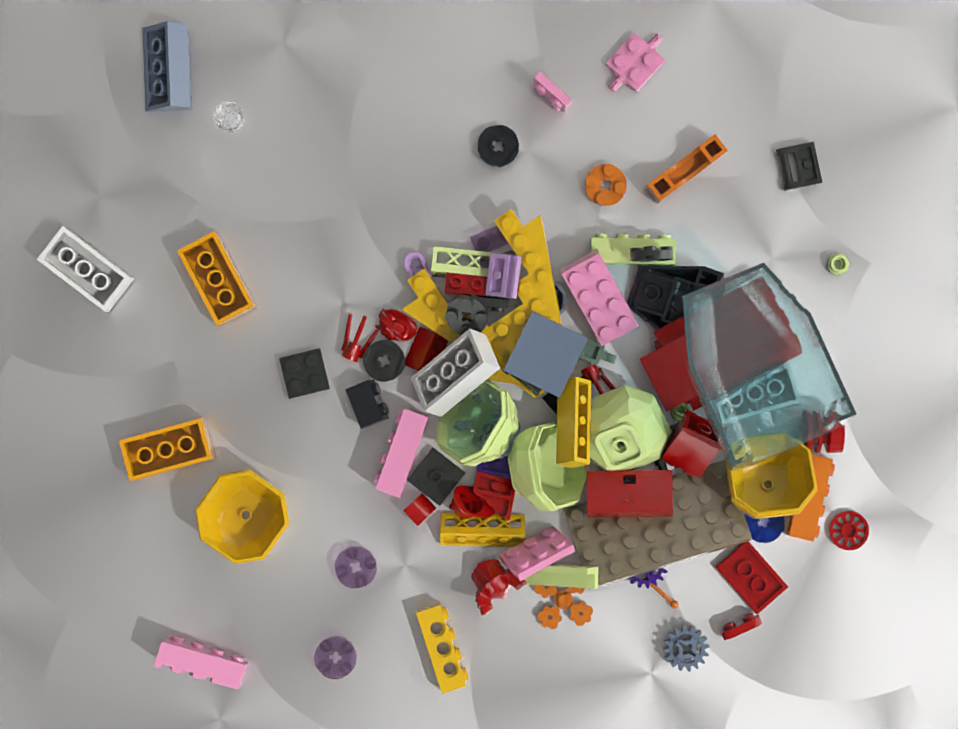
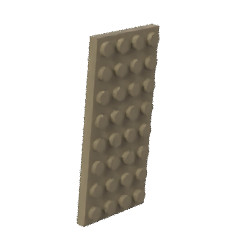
M725 460L709 464L700 478L690 476L685 472L672 476L673 517L588 518L587 502L564 509L581 565L598 567V587L751 541L752 536L744 513L731 501Z

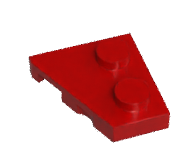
M478 471L475 472L471 493L504 520L509 521L515 496L511 479Z

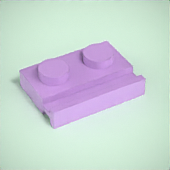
M490 253L486 296L517 298L521 256Z

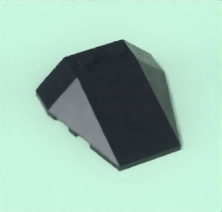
M639 266L627 303L634 313L659 330L721 297L723 294L724 273L706 266Z

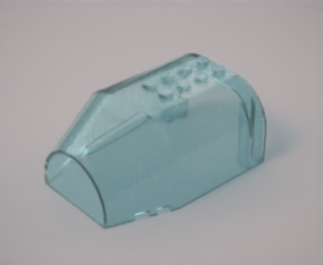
M761 263L682 297L687 373L731 471L754 465L812 441L847 424L857 415L811 313L806 308L804 309L796 300L797 298L782 285L779 278L765 263Z

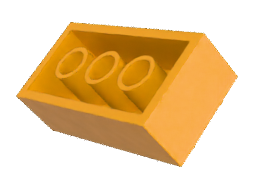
M213 231L177 250L216 326L220 327L257 307L217 232Z
M205 418L195 419L119 440L129 481L215 459Z

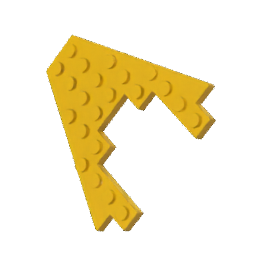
M510 209L495 219L494 222L515 254L522 257L521 263L529 273L518 282L517 295L523 304L491 326L487 324L481 333L486 334L500 366V369L496 372L536 398L538 396H535L531 389L512 375L505 374L503 369L532 311L562 325L542 217L539 215L523 226L513 209ZM424 268L407 280L418 298L404 307L403 311L453 343L461 335L453 331L445 319L449 303ZM469 314L465 318L471 319L472 314Z

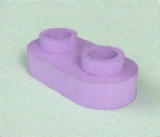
M411 252L405 257L404 265L409 278L424 268L431 276L422 254ZM413 259H417L419 261V265L417 267H413L411 265V261Z

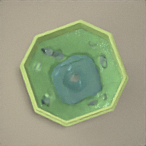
M489 379L485 380L442 417H439L437 421V446L440 447V450L465 466H476L482 462L485 463L503 458L513 445V440L519 435L521 429L518 412L510 394Z

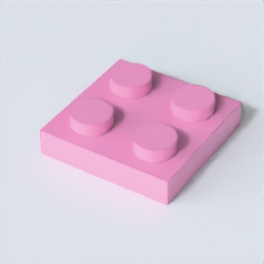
M539 72L534 78V90L541 97L546 96L550 99V105L559 112L561 109L565 112L570 107L572 100L545 75Z

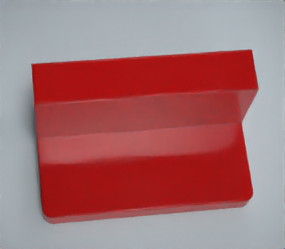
M419 327L406 356L405 366L420 371L446 349L449 341L436 332Z

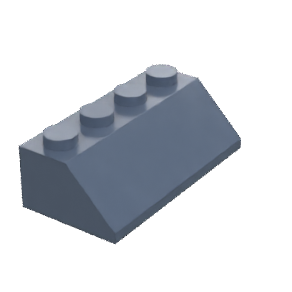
M166 21L142 28L145 111H178L191 108L188 24Z

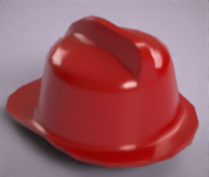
M460 485L455 488L449 509L453 510L458 517L469 519L472 517L487 518L494 515L495 512L471 493L472 487Z

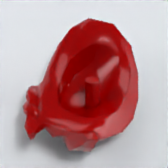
M383 308L378 316L380 325H375V327L388 340L408 341L416 335L418 330L417 324L409 316L394 309L385 310Z

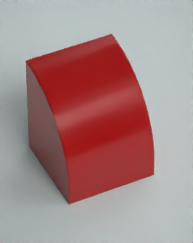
M421 493L403 511L418 526L436 507Z

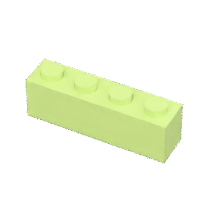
M595 234V237L590 239V252L598 249L606 265H676V239H671V235H658V239H650V235H637V238H629L628 234H616V238H608V234ZM656 246L660 250V247L673 246V260L632 262L630 248Z

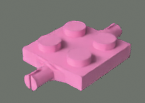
M633 33L606 62V66L616 76L608 87L615 92L624 83L638 92L665 62V59L655 50V47L663 40L662 37H659L656 33L647 42L642 40L636 33Z

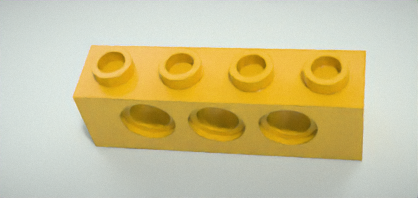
M441 603L417 610L416 615L442 694L465 687L466 680L469 677L466 668H461L459 662L462 659L459 647L455 648L453 640L456 637L453 628H448L446 620L449 619L446 607L442 608ZM432 623H441L443 626L442 631L439 633L433 632L431 630ZM441 642L449 645V650L445 653L437 649L438 644ZM446 663H453L456 666L455 671L452 673L446 672L444 670Z

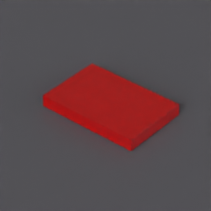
M749 541L741 543L715 566L757 615L788 588L787 584Z

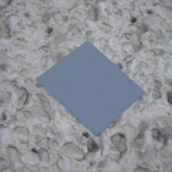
M532 311L503 371L560 398L588 338Z

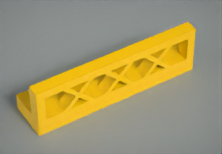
M441 513L440 546L515 547L525 541V515L511 514L510 520L506 521L498 514L487 518L472 517L462 519L455 513ZM445 520H454L458 524L455 526H445ZM468 521H476L478 525L469 527L466 523ZM490 521H496L500 525H498L497 527H490L489 525H487V523H489ZM510 522H521V528H512L508 524Z

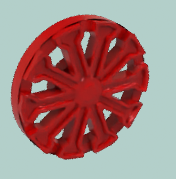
M844 511L834 516L830 522L829 535L837 547L848 551L856 550L867 541L869 526L866 519L859 513ZM847 514H850L849 522L847 521V518H846V515H847ZM857 516L859 520L853 523L855 517ZM841 517L844 524H842L841 522H839V521H838V518ZM834 524L838 525L841 529H834ZM860 524H864L863 528H857ZM858 532H864V537L858 535ZM834 533H841L836 538H834ZM844 537L843 543L840 545L838 542ZM854 538H857L860 543L856 544ZM848 540H850L851 547L847 546Z

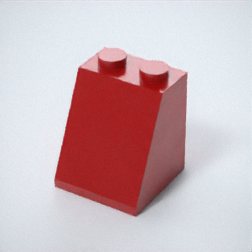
M686 410L666 444L662 459L668 465L677 466L683 469L686 474L700 478L721 450L725 429Z

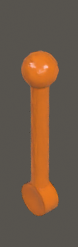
M650 583V586L665 598L673 609L678 608L679 603L677 601H673L659 587Z

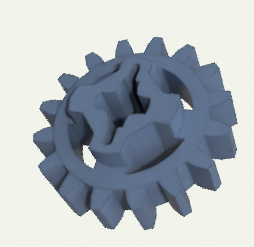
M682 625V630L680 631L675 627V634L668 633L670 640H664L668 647L664 648L663 651L669 653L665 657L666 660H673L671 662L672 667L678 664L679 671L686 667L687 671L690 672L691 666L699 669L697 663L704 664L703 656H709L705 649L710 648L709 644H704L707 637H700L702 631L699 629L694 632V626L692 625L689 630H687L685 625ZM685 634L691 635V636H689L688 638H684V639L679 638V636H681V635H685ZM697 641H699L700 644L699 653L696 651V644L698 643ZM673 643L677 645L675 656L672 651ZM679 643L686 646L689 645L693 654L688 651L683 652V648ZM685 658H693V659H694V660L689 661V662H683V660H684Z

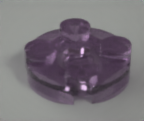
M350 546L343 550L335 561L337 578L346 587L353 589L364 587L374 579L377 572V561L368 549L361 546ZM359 562L362 570H357L353 573L350 564Z
M331 636L322 640L314 654V662L317 669L322 675L330 679L345 677L353 670L357 661V653L353 643L341 636ZM334 652H338V655L342 657L337 663H333V659H330V655H333Z

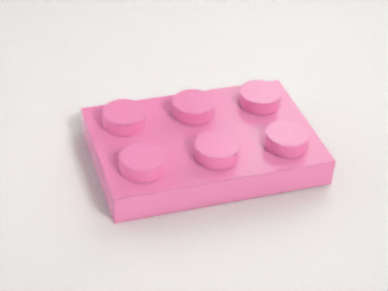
M552 526L526 539L517 546L508 549L499 556L501 562L522 581L575 552L573 544Z

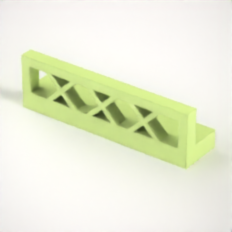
M434 246L431 276L446 278V272L488 277L489 267L482 268L477 262L483 257L490 259V253L492 252ZM437 253H446L451 260L446 264L436 263ZM462 255H466L472 262L467 266H461L457 259Z
M551 564L523 580L530 585L596 589L598 588V567Z

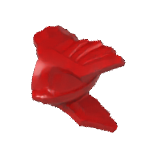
M498 559L479 563L471 574V579L477 588L475 602H477V608L480 609L482 616L493 609L492 599H504L507 597L510 586H513L518 591L527 584L524 580L520 581L509 569H505Z

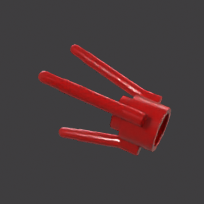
M352 314L348 315L341 356L357 362L358 358H363L366 349L378 334V330H375L360 350L361 345L357 343L367 319L365 315L362 317L353 342L349 341V344Z
M596 364L581 370L583 376L580 378L590 380L591 385H595L599 394L604 393L598 382L601 380L600 377L611 390L616 389L604 375L601 367L597 368Z

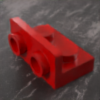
M446 272L444 292L446 294L486 297L487 277Z

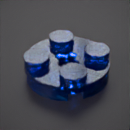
M744 513L752 539L756 542H772L784 531V516L768 518L769 522H767V526L764 528L762 525H758L760 519H753Z

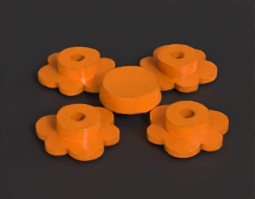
M535 585L534 591L537 594H541L543 598L555 595L554 602L556 606L551 608L545 606L543 611L538 613L537 617L542 621V627L557 628L558 622L562 620L561 615H559V608L567 609L570 607V619L575 620L577 626H583L585 622H590L593 608L589 605L586 606V603L583 601L579 604H572L573 597L571 593L577 592L582 594L586 588L567 587L568 591L561 590L557 592L556 586L545 588L544 585Z

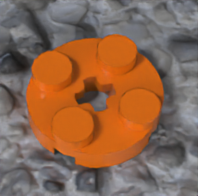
M601 164L594 167L588 173L585 180L587 197L593 203L600 206L617 204L627 190L625 175L612 164ZM602 180L611 182L609 191L600 188Z

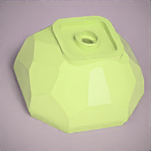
M624 385L591 398L590 460L604 471H629L661 458L672 430L653 394ZM621 441L624 445H619L617 442Z
M557 421L527 428L515 437L512 451L508 455L509 470L514 490L538 510L554 511L580 502L587 481L585 465L575 468L556 465Z

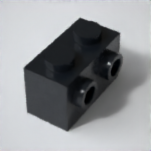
M374 379L366 380L345 389L360 429L368 428L389 419V408L382 401L380 395L381 388Z

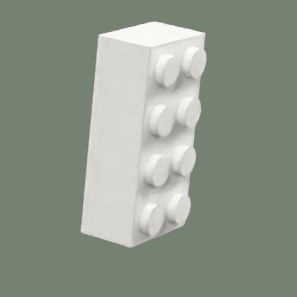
M64 226L61 227L37 258L40 263L106 312L112 309L134 280L133 277Z
M468 329L411 377L424 412L442 417L499 370L500 366L486 334Z

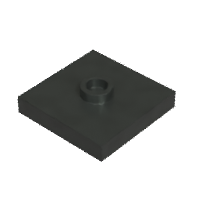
M432 447L407 481L440 506L466 472Z

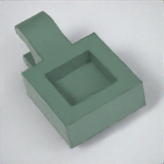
M588 339L579 358L598 365L600 359L614 364L617 356L604 352L605 345L601 346L600 343Z

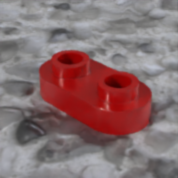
M753 613L742 617L743 621L736 624L734 621L725 624L720 632L723 639L734 638L760 626L762 621L759 615L754 616Z

